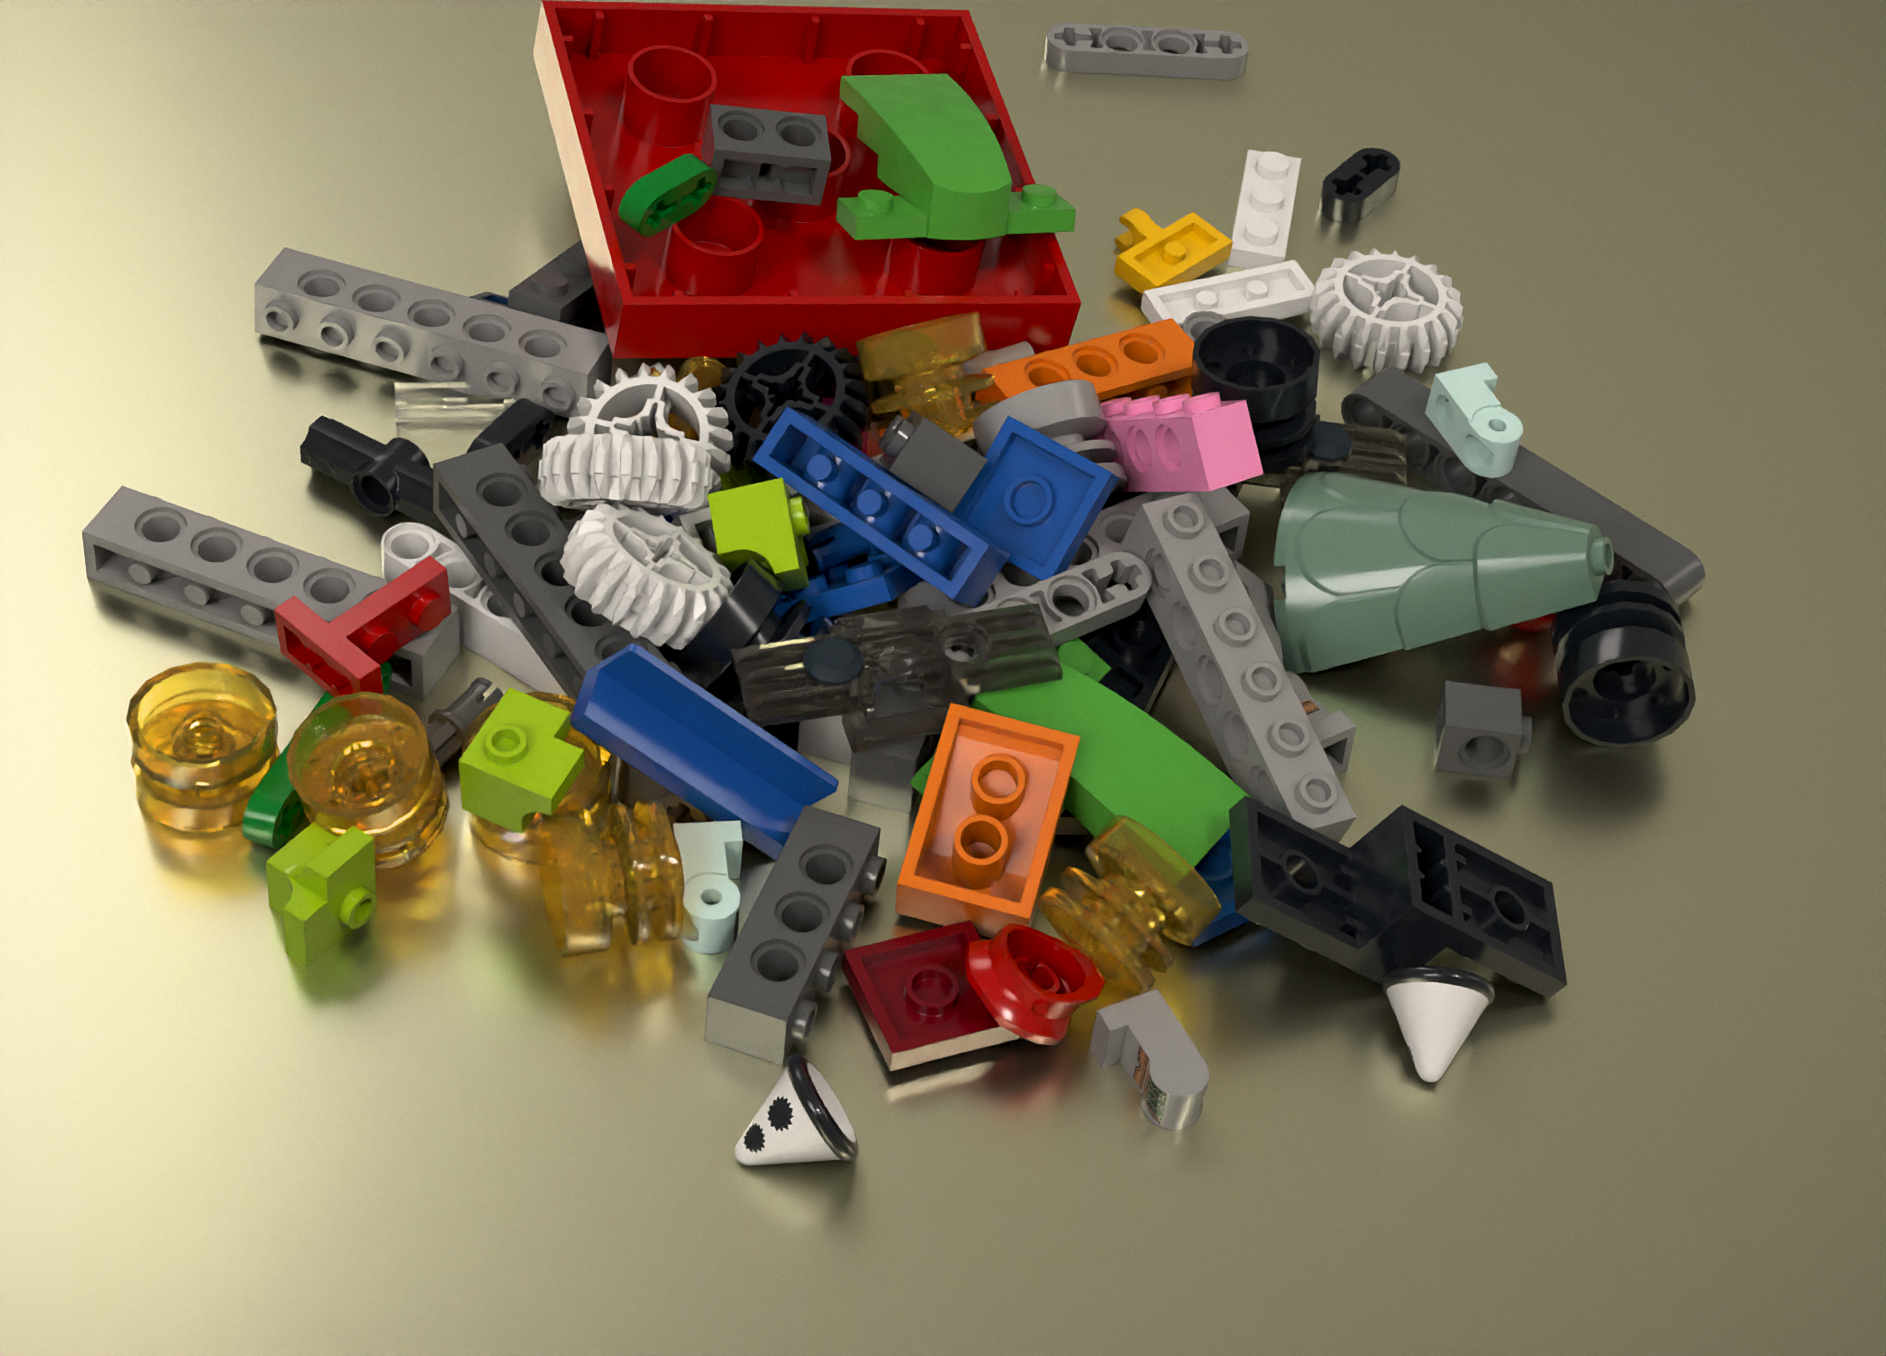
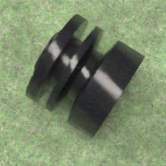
M1257 316L1223 320L1206 328L1194 342L1191 378L1192 397L1219 392L1221 401L1246 400L1264 474L1283 471L1302 462L1313 449L1317 404L1315 398L1317 397L1320 349L1313 337L1297 325L1276 318Z
M749 557L731 573L730 581L734 588L712 618L682 650L673 649L667 662H674L685 677L703 689L714 683L725 672L731 677V680L724 691L721 701L735 710L752 693L753 696L742 715L763 728L777 713L788 708L811 682V676L808 675L804 668V654L807 648L815 641L826 637L834 638L838 625L829 617L823 615L818 617L800 633L812 611V604L803 599L792 605L781 616L777 615L773 610L783 592L784 582L754 558Z
M1619 579L1602 582L1597 601L1555 612L1549 629L1565 723L1578 737L1595 745L1605 747L1629 748L1647 745L1672 734L1689 718L1696 702L1694 682L1686 651L1679 607L1666 591L1641 581Z

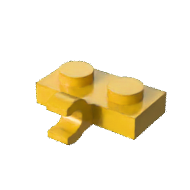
M1133 208L1119 218V222L1129 230L1115 238V245L1123 253L1117 256L1113 273L1143 295V291L1196 279L1229 259L1233 241L1194 212L1162 229L1152 221L1146 212L1139 208Z

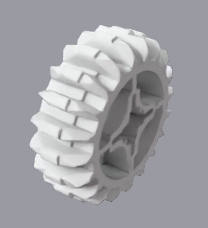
M1372 248L1368 255L1351 251L1348 259L1334 258L1331 267L1323 268L1320 277L1316 280L1315 290L1311 293L1309 304L1311 309V332L1319 336L1320 347L1333 349L1334 360L1349 359L1353 361L1354 370L1365 366L1373 368L1375 374L1385 368H1395L1402 372L1405 369H1409L1416 374H1421L1426 365L1438 367L1442 357L1449 356L1452 347L1456 345L1463 322V306L1460 301L1461 292L1452 288V277L1438 275L1437 265L1420 264L1417 255L1408 259L1398 256L1396 250L1391 255L1381 254L1375 248Z
M643 362L638 371L639 377L629 379L627 373L618 368L615 373L616 385L610 387L608 384L598 379L596 380L594 392L597 400L586 397L579 398L577 408L580 416L569 418L567 424L569 434L608 433L655 437L657 430L658 438L688 441L691 444L701 446L711 455L710 470H713L712 491L709 492L714 493L721 489V478L718 474L728 473L730 470L731 459L730 455L726 452L733 448L732 432L725 429L729 424L728 415L723 407H715L717 404L716 395L711 388L698 391V381L692 373L677 383L675 370L669 364L663 369L659 377H654L651 375L650 367ZM640 412L638 415L634 417L625 418L627 416ZM671 413L686 421L697 433L699 441L687 439L684 432L671 428L669 426L668 414ZM671 515V518L675 520L681 515Z
M608 433L556 436L543 444L542 460H539L538 480H541L540 496L554 506L579 509L580 511L594 510L598 504L612 506L614 503H622L631 510L635 507H642L650 515H684L690 512H698L708 506L707 494H709V491H712L713 470H710L711 455L699 445L691 444L688 441H675L672 438Z
M614 503L612 506L598 504L594 510H587L581 521L578 520L567 537L568 541L564 546V554L560 560L565 570L563 577L568 584L575 587L574 594L578 599L588 601L592 605L591 610L594 614H602L612 621V627L620 626L630 631L633 638L642 636L649 639L654 646L660 647L667 643L673 649L682 650L697 636L734 588L730 581L731 574L728 569L719 564L720 558L716 553L707 551L702 546L703 542L701 539L688 535L684 532L683 526L676 527L664 519L663 515L655 517L648 514L642 507H635L631 510L622 503Z

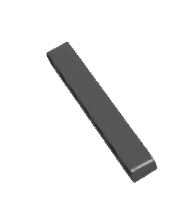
M1385 368L1344 397L1341 403V414L1351 432L1444 492L1464 495L1489 504L1495 499L1597 525L1602 537L1610 538L1614 552L1612 573L1604 575L1603 582L1619 579L1647 582L1666 591L1678 607L1684 604L1704 585L1706 573L1703 564L1690 549L1519 445L1513 468L1508 474L1502 477L1488 478L1471 472L1425 414L1431 389L1395 368Z

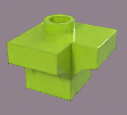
M783 478L707 494L717 553L730 573L745 559L752 557L784 582V592L809 587L806 567L809 564L803 535L810 534L808 514L803 497L793 498Z
M509 687L459 759L462 809L523 835L537 812L552 816L585 766L584 750L564 742L571 729L570 712Z
M313 822L266 861L269 907L284 916L286 954L306 967L351 928L357 929L366 923L377 907L374 838L354 825L339 837Z

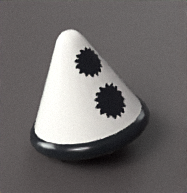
M1419 965L1396 968L1385 973L1380 982L1382 990L1388 996L1417 1073L1425 1082H1436L1443 1076L1484 1009L1493 1002L1496 995L1493 985L1485 978L1464 970L1441 966Z
M794 1054L789 1057L786 1069L735 1148L737 1160L741 1164L748 1166L827 1160L851 1162L859 1154L855 1133L840 1102L819 1070L802 1054Z

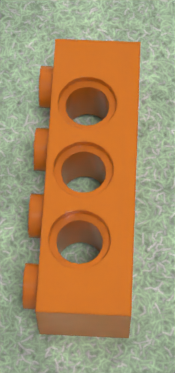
M1172 318L1099 338H1092L1088 341L1062 348L1044 351L1040 354L1014 361L996 364L982 370L970 414L977 419L989 408L1019 393L1066 380H1086L1093 383L1100 403L1124 397H1131L1133 401L1154 395H1159L1160 399L1179 394H1189V397H1192L1191 378L1194 341Z

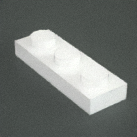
M1248 149L1231 239L1233 245L1227 266L1252 269L1284 262L1301 158L1285 156L1274 151L1260 152Z
M1296 260L1146 290L1143 291L1141 310L1150 323L1172 318L1181 328L1185 318L1191 313L1198 311H1212L1223 315L1227 319L1245 316L1285 319L1311 313L1309 304L1311 293L1315 290V286Z

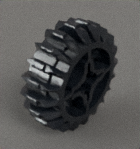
M805 331L796 342H790L789 338L781 332L778 343L767 346L758 339L756 352L752 355L737 352V368H721L720 381L722 384L711 388L716 395L717 404L715 407H723L728 415L729 424L725 429L732 432L733 448L726 453L730 455L731 465L735 467L736 471L745 469L747 475L754 482L766 475L769 480L778 479L752 459L787 406L812 417L858 450H862V433L871 430L872 417L870 411L873 410L874 400L871 389L867 386L869 383L865 370L860 367L859 363H855L853 355L849 353L846 347L836 349L835 344L832 343L828 336L814 343L813 338ZM826 389L835 394L831 407L824 405L821 396ZM753 411L759 413L761 423L756 430L748 425Z

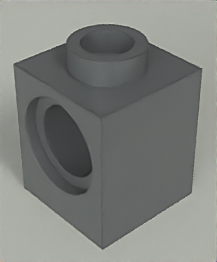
M1445 681L1434 722L1435 770L1511 779L1517 754L1527 755L1532 735V718L1522 716L1521 690Z

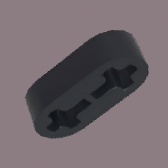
M1365 148L1356 152L1323 180L1319 210L1325 217L1338 223L1348 224L1362 220L1396 190L1400 172V161L1391 152L1380 148Z
M521 398L474 439L466 453L503 443L518 464L523 463L528 466L543 451V444L551 439L555 425L554 413L527 398Z

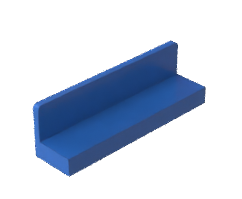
M631 643L586 671L570 718V726L713 820H740L742 838L774 860H777L804 806H811L837 791L838 779L637 644Z

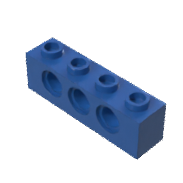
M788 406L752 459L777 478H783L787 485L948 597L963 604L977 607L1011 555L818 421Z

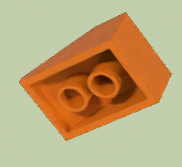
M950 703L898 878L895 913L943 926L971 920L978 935L992 939L1009 923L1024 924L1031 927L1081 736Z

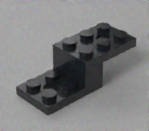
M1246 795L1229 809L1235 912L1250 921L1261 924L1299 943L1303 947L1320 953L1352 969L1357 974L1364 975L1378 983L1381 982L1383 975L1390 970L1406 966L1426 965L1443 950L1449 948L1460 956L1471 959L1505 976L1513 983L1521 984L1547 998L1552 997L1567 985L1553 883L1404 805H1400L1350 848Z

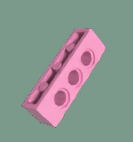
M1211 392L1194 397H1189V394H1179L1160 399L1159 395H1154L1133 401L1131 397H1124L1100 403L1106 418V426L1091 440H1109L1115 443L1118 452L1117 458L1113 462L1123 466L1128 479L1127 487L1121 492L1213 491L1264 474L1246 400L1221 401L1219 392Z

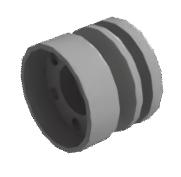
M1066 380L1019 393L989 408L972 423V430L983 457H985L1009 415L1119 477L1106 501L1117 496L1127 487L1128 479L1123 466L1113 462L1117 458L1118 452L1115 443L1109 440H1091L1105 428L1106 418L1094 384L1089 381Z

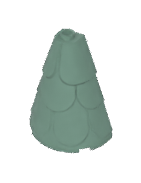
M1341 472L1307 473L1296 481L1287 496L1279 521L1274 554V567L1277 569L1282 568L1284 572L1280 585L1285 598L1274 599L1277 633L1281 640L1286 671L1313 673L1400 649H1413L1484 628L1491 631L1597 601L1604 575H1610L1613 570L1614 552L1612 542L1609 537H1602L1597 525L1495 499L1489 504L1460 494L1430 492Z

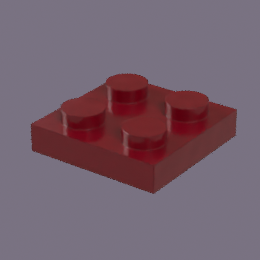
M971 920L843 951L842 970L890 1071L1020 1038L997 1023L966 978L964 948L971 941L981 940Z

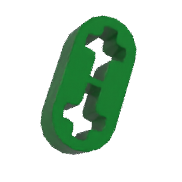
M684 154L633 183L621 200L618 216L641 236H653L699 210L709 200L715 189L717 173L694 154Z

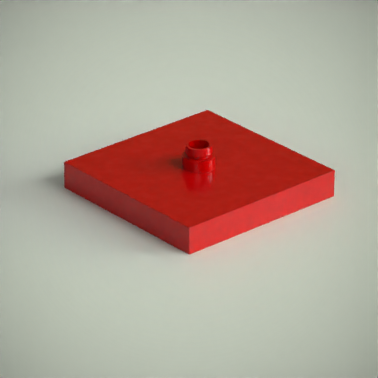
M542 0L533 56L612 358L737 357V352L752 355L756 352L758 339L767 346L778 343L782 332L789 338L790 342H796L805 331L813 338L814 343L828 336L832 343L835 344L836 349L846 347L853 356L868 355L869 347L887 336L888 333L902 330H915L932 336L943 345L949 356H958L968 352L997 350L1023 341H1027L1031 345L1035 355L1068 346L1081 306V300L1054 232L1006 234L1005 236L979 240H941L926 237L855 240L836 221L838 198L858 197V193L864 190H881L889 192L893 196H900L877 178L878 154L857 138L859 115L839 98L841 76L948 74L972 99L991 127L1008 166L1012 180L1011 192H1022L1023 186L1036 184L969 10ZM710 104L825 115L831 164L820 206L711 195L709 200L699 210L650 237L641 236L618 216V209L623 196L633 183L641 177L687 153L694 154L702 160L701 146Z

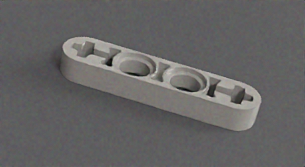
M1059 23L1053 25L1047 31L1044 59L1052 68L1065 72L1232 80L1241 77L1245 73L1249 43L1241 35L1223 30ZM1115 48H1119V49H1125V50H1128V51L1123 52V51H1117V50H1114V49H1115ZM1164 51H1173L1180 54H1171Z
M1121 551L1108 553L949 619L942 624L931 649V662L934 669L943 678L951 682L965 684L977 681L982 677L990 664L1007 653L1025 648L1043 653L1134 614L1141 608L1152 584V574L1148 565L1141 558L1131 553ZM1112 577L1118 584L1107 588ZM1128 582L1131 585L1130 591L1123 585L1124 583ZM1104 592L1102 598H1100L1099 594ZM1061 595L1071 596L1082 604L1085 613L1079 616L1065 615L1054 606L1052 599ZM1008 617L1019 618L1030 626L1032 635L1022 639L1014 638L1002 630L999 621ZM984 633L985 640L980 641L982 634ZM955 643L961 651L953 652L951 650L952 644ZM976 646L973 656L969 657L964 650Z

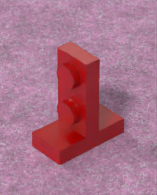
M428 556L329 623L296 596L291 597L274 608L281 654L365 724L386 710L380 665L386 662L394 652L422 633L436 628L444 618L452 613L447 569L431 556Z

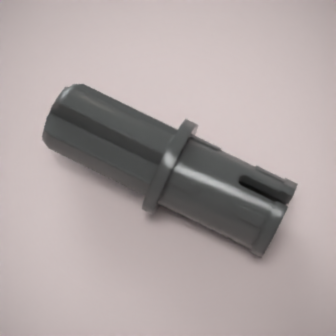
M479 677L446 710H435L429 716V726L396 756L395 765L401 772L400 776L407 782L412 781L422 785L456 753L464 754L473 741L472 738L479 732L504 696L501 690L497 687L485 699L483 693L491 687L492 682Z

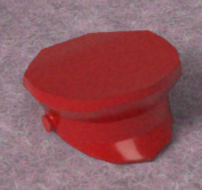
M1009 923L993 939L971 941L964 948L966 978L997 1023L1019 1037L1038 1044L1056 1046L1068 1033L1072 1014L1080 1005L1097 999L1106 982L1095 962L1078 949L1060 939L1024 924Z

